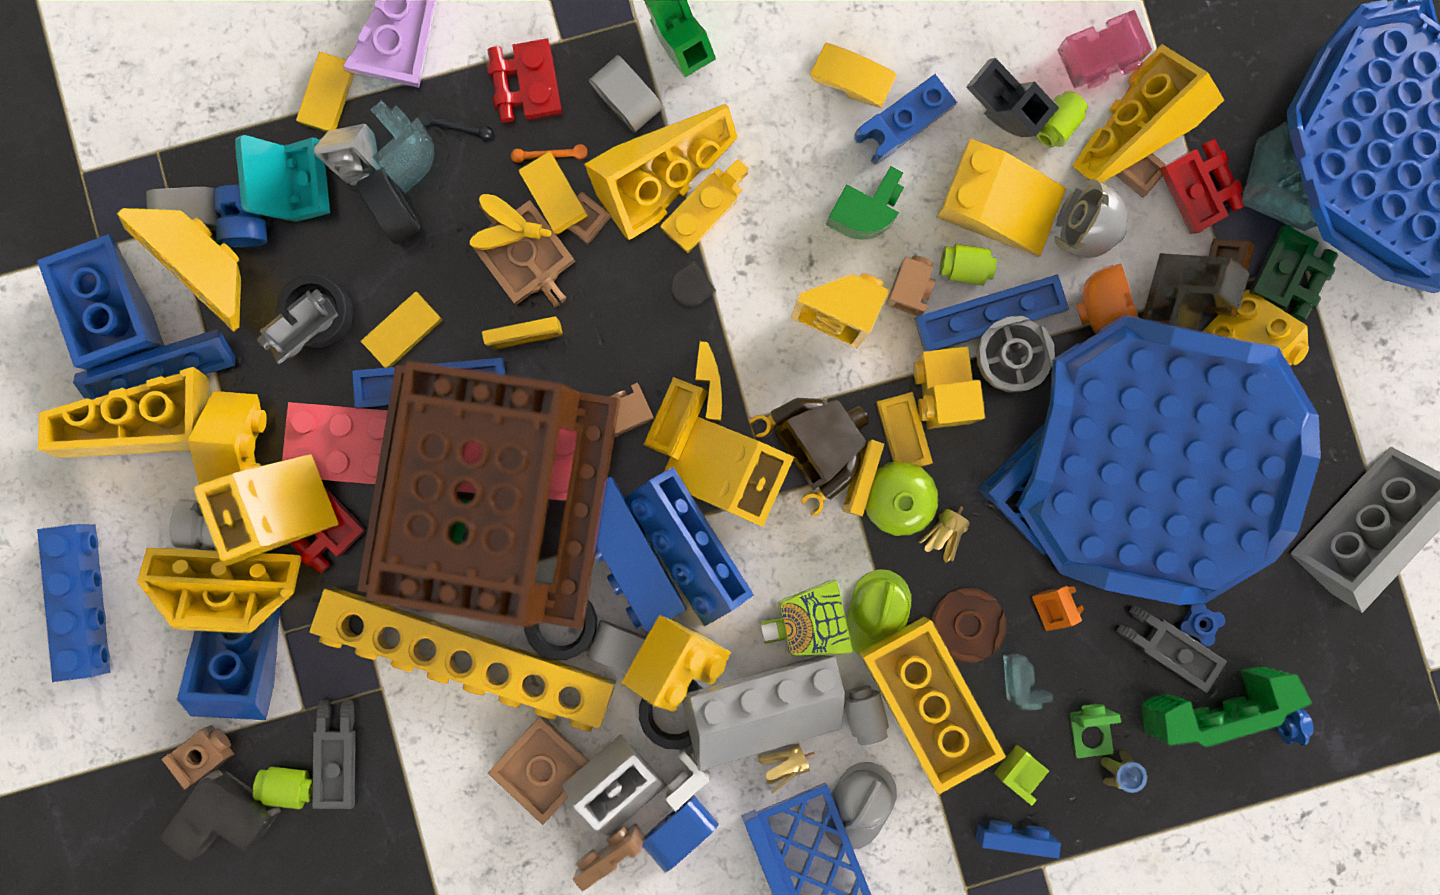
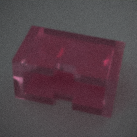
M1135 9L1107 20L1105 23L1107 28L1096 32L1094 26L1064 39L1057 51L1074 89L1086 84L1088 89H1091L1108 81V75L1121 71L1122 75H1126L1143 66L1142 61L1152 51V48Z

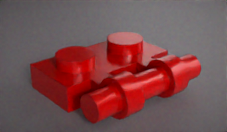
M548 38L513 44L512 48L515 59L504 60L502 48L499 46L487 49L489 62L486 64L487 73L493 79L495 94L492 96L494 108L499 112L500 122L514 121L513 108L521 106L524 108L527 120L563 114ZM518 75L520 91H509L507 76Z
M1215 138L1201 144L1207 157L1202 160L1198 150L1195 149L1159 168L1190 234L1199 233L1229 216L1223 204L1224 201L1227 200L1232 211L1246 205L1241 194L1244 189L1239 179H1234L1227 165L1230 159L1225 150H1220ZM1212 170L1220 185L1218 190L1208 173Z
M326 487V493L339 525L315 533L318 539L312 544L305 537L290 543L301 555V561L307 567L311 565L320 575L331 567V564L323 557V553L327 548L336 557H340L367 531Z

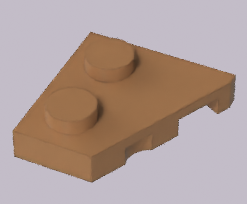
M636 823L629 829H626L624 825L606 839L609 845L599 853H596L594 849L589 851L576 863L578 869L575 872L573 881L583 892L598 880L613 872L618 867L617 864L629 855L632 859L642 850L645 834Z

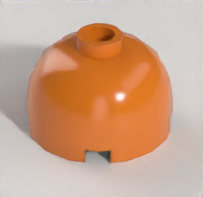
M1121 263L1114 266L1110 265L1094 272L1083 285V302L1076 304L1082 325L1090 323L1095 334L1099 333V329L1123 314L1139 318Z

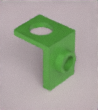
M1104 704L1085 705L1081 707L1082 711L1069 713L1075 757L1085 758L1114 753L1110 724L1121 723L1120 714L1105 708ZM1096 726L1102 732V741L1097 747H1086L1082 742V733L1087 727Z

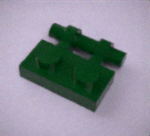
M1285 225L1279 229L1249 293L1262 297L1281 310L1287 308L1290 300L1293 299L1297 305L1292 316L1300 321H1306L1311 310L1317 309L1321 300L1319 294L1325 282L1331 280L1336 270L1333 265L1338 257V253L1330 249H1324L1320 258L1314 256L1313 254L1319 241ZM1305 270H1308L1311 277L1304 288L1298 284Z

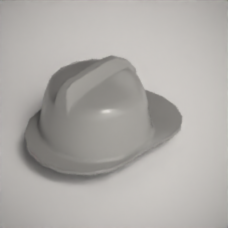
M872 762L858 763L848 768L831 794L853 849H860L870 844L876 838L891 814L897 798L896 784L891 774L884 767ZM825 804L824 810H823V812H822V819H823V817H824V815H825V812H826V810H827V805H826V804ZM830 817L827 825L835 828L833 820ZM825 830L827 838L840 847L841 840L839 836Z

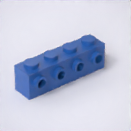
M674 467L649 480L624 498L704 627L732 612L754 596Z
M609 477L607 479L595 558L598 562L606 561L612 572L607 575L609 583L617 595L624 593L630 604L625 610L636 629L642 626L647 633L652 629L659 615L671 619L685 611L687 607L638 520L626 503L614 478Z
M73 524L37 529L52 682L91 678L111 673L96 524Z

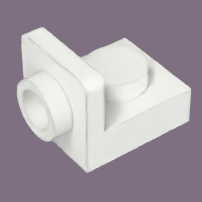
M687 747L679 751V758L691 771L688 774L684 770L680 771L667 784L670 790L666 793L665 800L675 811L710 781L708 770H698L694 750L691 752Z

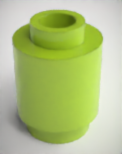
M1065 91L1062 95H1057L1053 99L1059 109L1036 135L1038 140L1045 146L1063 147L1085 120V112L1088 110V105L1080 95L1073 91Z
M954 244L953 247L945 246L941 257L939 274L947 276L948 281L984 286L987 279L993 280L997 258L991 257V249L961 244Z
M269 767L268 770L260 769L256 775L253 786V798L256 801H262V804L265 806L302 809L305 802L312 800L313 779H310L309 772L306 770Z

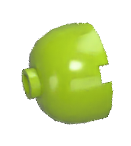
M891 461L879 466L865 507L870 521L881 531L894 536L912 535L923 530L933 520L938 508V490L932 477L922 467L907 461Z

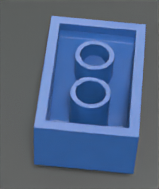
M108 234L37 260L74 367L88 370L164 346L153 312L112 235Z
M280 607L252 633L194 631L177 696V701L191 717L267 719L275 681Z

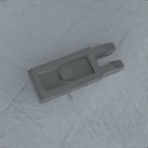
M1133 605L1129 611L1130 614L1138 621L1152 627L1151 633L1145 639L1137 634L1134 629L1122 624L1116 632L1139 646L1141 652L1200 691L1207 693L1227 661L1167 621L1157 619L1147 611Z
M320 700L317 707L316 732L313 733V809H352L355 806V730H353L355 706L352 700H343L340 708V730H329L332 714L331 703L328 700Z

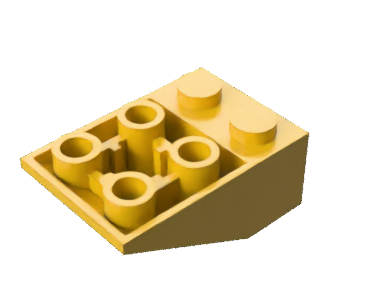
M697 417L679 460L670 457L664 472L674 467L691 496L763 527L794 457L760 441Z
M312 454L234 473L193 487L221 562L225 566L339 525Z

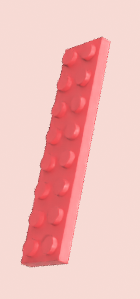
M288 402L282 461L312 454L321 480L375 484L388 410ZM559 429L548 499L563 501L567 499L577 437L576 431ZM476 441L470 442L464 449L465 460L472 465L481 459L483 454L481 445ZM466 481L458 487L457 492L476 493V489L471 482Z

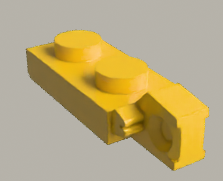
M739 159L725 172L717 168L660 226L661 230L688 254L738 201L737 197L742 193V189L738 184L748 175L747 171L749 168Z

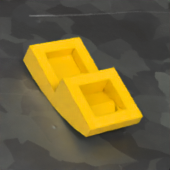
M825 42L810 73L814 82L845 91L850 99L878 108H882L897 77L896 73L864 56Z
M700 341L695 380L696 383L710 384L706 420L721 423L722 392L717 364L708 342Z

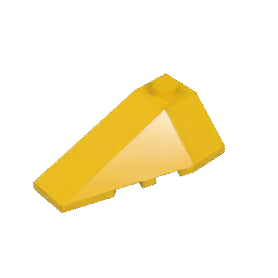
M1161 44L1132 73L1128 80L1130 84L1129 89L1121 100L1116 99L1109 109L1112 115L1104 127L1095 130L1074 162L1073 168L1087 180H1097L1103 183L1197 127L1224 101L1209 73Z
M726 104L720 105L617 145L585 164L597 197L628 240L659 223L668 213L665 209L678 195L684 196L691 189L688 184L702 169L708 170L736 141L738 136L729 106Z

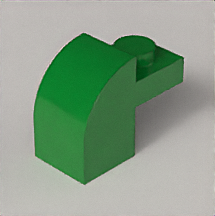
M644 0L652 18L650 23L659 41L684 77L716 60L707 33L694 18L687 0Z
M890 166L873 198L846 184L828 217L826 225L854 239H871L883 234L890 228L899 214L898 211L886 205L889 204L894 207L903 191L904 186L898 184L903 172Z

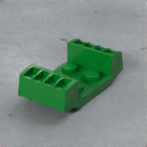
M1253 667L1240 670L1248 700L1245 697H1234L1223 701L1224 707L1210 710L1209 707L1193 709L1190 701L1164 692L1142 702L1141 707L1145 734H1150L1151 737H1155L1157 740L1160 739L1161 742H1166L1167 745L1197 742L1208 747L1280 726L1288 714L1308 706L1312 702L1296 674H1289L1281 670L1276 671L1268 667Z

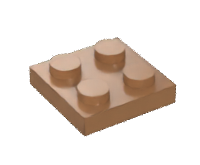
M539 716L487 774L544 825L568 798L562 784L590 760L544 717Z

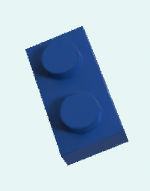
M996 820L989 821V826L977 824L976 840L982 848L1059 858L1061 843L1050 834V830L1047 828L1027 826L1026 831L1012 829V824Z

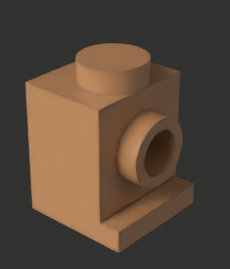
M913 255L912 259L905 257L899 266L885 305L915 316L923 315L928 305L922 303L921 300H929L936 281L930 278L934 263L921 256Z
M638 383L631 385L634 391L632 394L627 395L624 390L609 396L620 399L614 438L654 420Z
M210 725L199 730L161 760L185 790L202 781L235 754L229 748L231 743L225 733ZM194 750H198L202 754V761Z

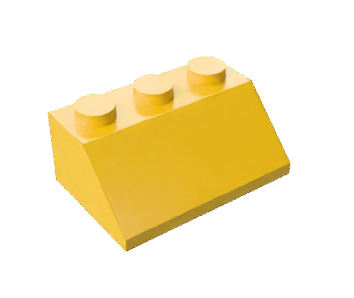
M861 273L859 277L851 274L800 293L791 319L858 348L870 334L889 290L881 287L883 282L872 275Z

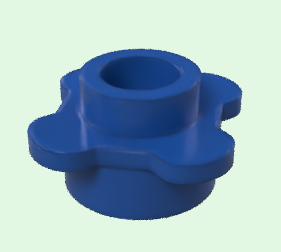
M1204 603L1191 604L1190 611L1187 612L1183 622L1180 624V630L1188 636L1199 639L1200 644L1203 646H1211L1215 643V634L1218 628L1225 624V617L1220 612L1214 613L1206 609ZM1202 620H1204L1206 623L1205 627L1203 628L1200 627V622Z
M1303 709L1288 714L1282 725L1276 726L1281 738L1288 745L1294 742H1298L1301 746L1307 745L1309 737L1312 736L1314 731L1313 722L1308 713Z

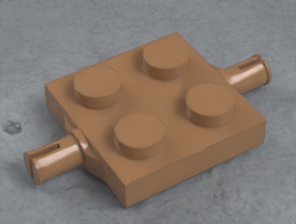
M529 200L516 211L526 222L542 224L543 229L550 230V237L541 236L540 239L524 237L521 240L494 249H473L515 305H518L532 293L542 290L555 308L560 304L552 292L556 294L562 303L567 298L554 281L575 260ZM481 204L479 205V208L491 222L488 228L501 225L483 210Z

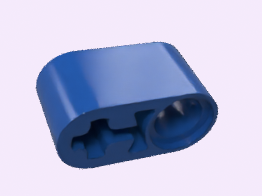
M693 795L678 810L670 812L645 835L642 847L666 873L709 837L718 827L719 823L697 797Z

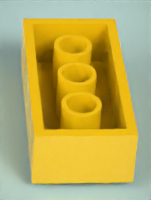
M922 617L859 652L925 776L938 795L1006 758L930 619Z

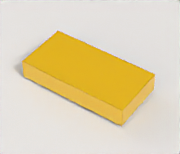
M319 51L296 118L299 124L323 132L337 129L355 73L344 70L343 66L346 59Z
M550 151L518 170L556 235L588 216Z
M415 291L363 338L361 342L385 368H389L440 324L443 319Z
M555 316L482 331L484 344L491 350L560 337L562 329L560 321Z
M673 377L643 445L679 460L709 392L701 387Z
M913 392L877 401L876 406L892 461H907L920 467L932 464L931 454Z
M865 440V446L859 451L861 461L853 482L848 486L842 506L843 512L857 516H863L884 447V443Z

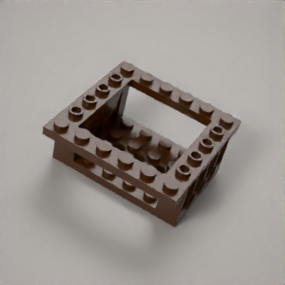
M406 361V366L395 365L357 591L367 593L366 601L523 628L539 623H548L582 629L588 603L620 399L581 393L564 384L413 361ZM559 429L576 431L577 437L553 583L535 581V574ZM476 441L481 445L483 454L477 463L471 465L464 458V449L470 442ZM469 481L476 489V496L471 503L465 505L459 501L457 490L463 482ZM459 521L464 522L469 529V537L461 545L456 544L450 535L452 526Z

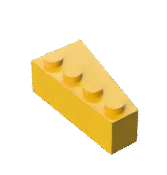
M190 367L180 370V373L166 378L160 376L147 380L146 384L129 389H116L109 391L108 395L92 400L86 398L39 412L38 451L57 458L190 451L187 440L209 399V377L196 368Z

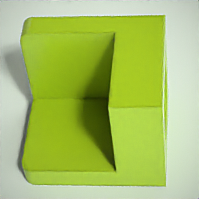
M1016 745L993 774L1030 805H1033L1036 799L1031 793L1047 775L1049 770L1027 751Z

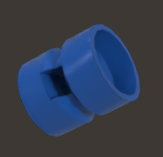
M225 185L215 188V212L221 215V218L215 222L216 243L219 245L224 243L229 247H255L266 244V221L260 218V214L246 212L242 208L239 185Z

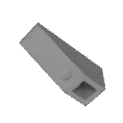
M366 124L330 130L314 148L315 155L346 184L350 183L352 186H356L357 182L381 168L375 134Z

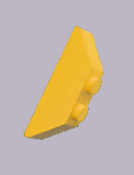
M123 208L117 213L124 229L214 312L233 332L239 328L241 275L237 266L239 258L230 247L224 243L220 246L210 238L212 233L200 219L194 218L191 220L181 210Z
M147 547L137 583L173 629L252 633L294 593L301 557L300 555L261 553L225 566L221 562L218 551Z

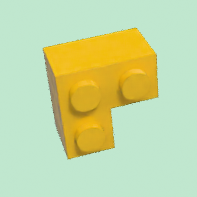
M968 347L922 352L918 356V362L913 363L915 383L922 386L923 399H918V412L920 421H926L927 429L967 425L985 419L980 380H972Z
M212 391L187 440L199 485L234 473L261 467L255 461L254 450L258 434L263 433L266 427V412L261 410L258 394Z
M659 615L621 683L652 705L674 712L678 704L685 698L687 688L692 679L694 678L713 686L716 679L724 672L726 661L732 652L702 633Z

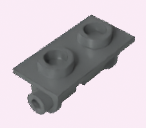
M317 289L312 293L307 291L287 308L289 313L296 318L291 323L280 314L260 330L261 335L257 338L258 342L266 350L270 348L279 365L288 357L290 358L298 354L308 340L317 333L327 330L333 320L339 316L327 297L325 298Z

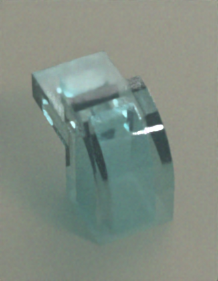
M381 100L371 111L395 138L377 152L373 158L403 192L407 193L428 173L434 160L433 140L418 118L411 123L397 106L390 110Z

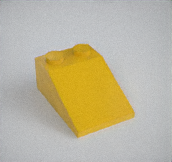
M970 138L962 150L937 218L1040 257L1067 188L1009 153Z

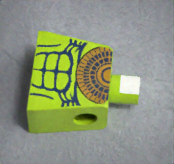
M834 579L778 601L781 617L760 622L764 643L767 644L786 639L790 655L843 654L853 652L838 582Z

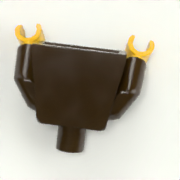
M798 397L772 410L771 415L768 417L756 415L751 419L750 425L760 420H765L767 423L766 431L756 435L758 438H766L771 435L773 426L777 425L778 428L774 430L775 434L789 455L794 457L793 461L811 488L814 490L819 487L820 490L818 492L810 491L802 497L801 505L812 497L820 502L819 506L810 515L821 513L824 501L827 498L832 500L853 482L861 461L859 451L866 444L859 430L869 423L867 413L860 406H854L846 412L837 400L826 404L820 398Z

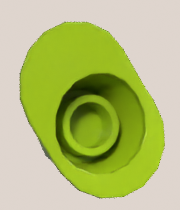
M877 569L866 573L857 582L846 618L851 645L857 654L906 627L911 609V592L908 584L900 575L890 570Z

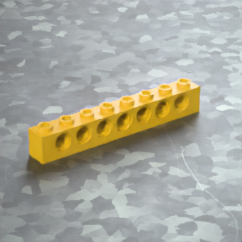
M336 587L323 590L309 633L320 636L319 642L336 648H341L342 644L356 648L355 654L372 660H377V657L381 656L392 660L390 665L397 669L412 672L413 668L428 672L426 677L433 681L448 684L450 679L462 683V689L469 693L483 696L486 691L498 695V701L505 705L519 708L522 703L535 707L534 713L541 717L555 720L556 716L559 715L571 719V726L589 732L592 731L593 727L600 729L616 684V680L556 660H550L541 655L387 604L366 601V597ZM353 615H357L363 620L364 629L360 635L353 633L349 627V621ZM389 626L395 628L400 634V641L396 647L390 646L385 641L384 634ZM424 638L430 639L436 646V654L432 659L424 657L420 651V643ZM462 650L470 654L472 666L469 670H462L456 665L455 656L458 651ZM493 663H502L507 667L508 679L505 682H498L491 676V666ZM529 675H538L543 679L545 688L542 693L534 694L528 690L526 679ZM563 688H576L581 695L580 703L575 706L566 704L561 696Z

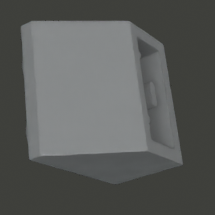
M622 734L562 784L572 806L597 832L608 836L667 786L663 779Z

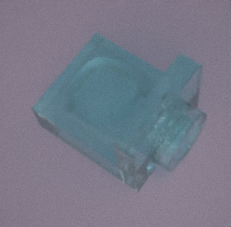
M1020 654L1003 655L1008 701L1019 705L1020 710L1042 709V703L1053 702V695L1048 691H1030V686L1035 683L1033 665L1028 663L1027 657Z

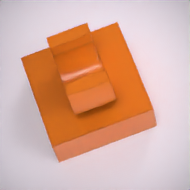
M1058 587L1032 596L1046 631L1071 627L1082 621L1080 614L1084 608L1082 605L1076 606L1071 595L1076 592L1075 587Z

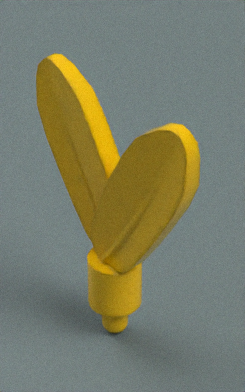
M483 194L479 198L483 210L501 225L477 232L470 239L469 244L475 249L489 250L516 242L524 237L540 239L541 236L550 237L551 231L543 229L542 224L526 222L515 209L499 197Z

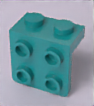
M247 135L237 137L235 139L242 208L246 212L294 222L329 214L330 206L325 163L314 152V148L320 142V139L312 137L283 146Z

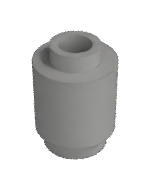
M869 685L849 690L850 696L844 699V706L852 736L857 737L859 745H870L885 740L888 737L886 730L889 728L880 691L872 690Z

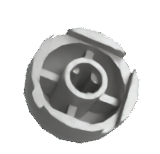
M1089 179L1085 181L1089 186L1083 190L1078 188L1073 190L1063 204L1056 221V226H1063L1060 233L1061 238L1055 236V242L1060 249L1087 258L1101 256L1119 244L1127 233L1128 221L1127 205L1118 192L1100 181Z
M1010 316L993 323L981 336L976 350L977 366L982 377L994 388L1006 392H1024L1041 384L1049 374L1053 359L1055 358L1054 343L1048 331L1042 325L1039 326L1035 322L1030 321V318L1024 316Z

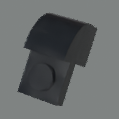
M997 58L989 59L966 86L987 109L984 113L986 117L1003 130L1019 137L1036 136L1059 109L1055 102L1035 81L1020 84Z

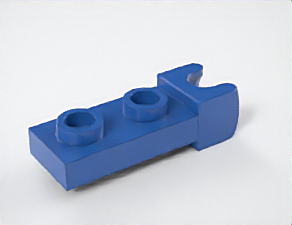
M934 74L883 112L861 125L854 134V140L856 143H862L867 139H874L878 142L879 147L871 158V162L877 165L893 154L896 149L953 109L958 102L938 76Z

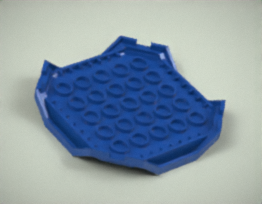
M1380 0L1361 4L1349 13L1317 52L1287 110L1290 139L1309 206L1322 239L1382 280L1429 293L1440 292V25L1438 24L1432 0H1394L1389 2Z
M1123 314L1099 329V333L1082 344L1077 343L1053 359L1050 404L1032 474L1016 507L1060 574L1103 590L1176 605L1207 603L1275 562L1299 533L1320 462L1319 415L1279 347L1175 327Z

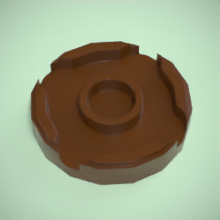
M958 588L946 593L936 603L931 615V621L953 659L960 662L976 663L984 660V658L994 654L1001 647L1006 636V617L1001 606L992 595L977 588Z

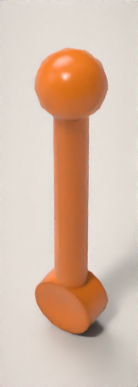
M582 144L576 145L574 149L524 152L517 148L511 152V159L515 163H521L524 159H538L549 151L554 158L575 157L581 161L588 156L587 148Z

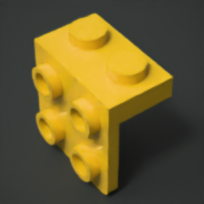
M1250 290L1242 291L1236 317L1218 315L1202 331L1223 337L1279 347L1289 366L1299 364L1309 351L1307 325L1262 297L1249 293Z

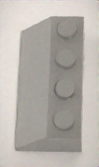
M1390 447L1291 552L1292 557L1331 594L1363 613L1440 530V472Z
M820 655L686 693L682 705L698 770L702 771L842 729L845 692L836 657Z

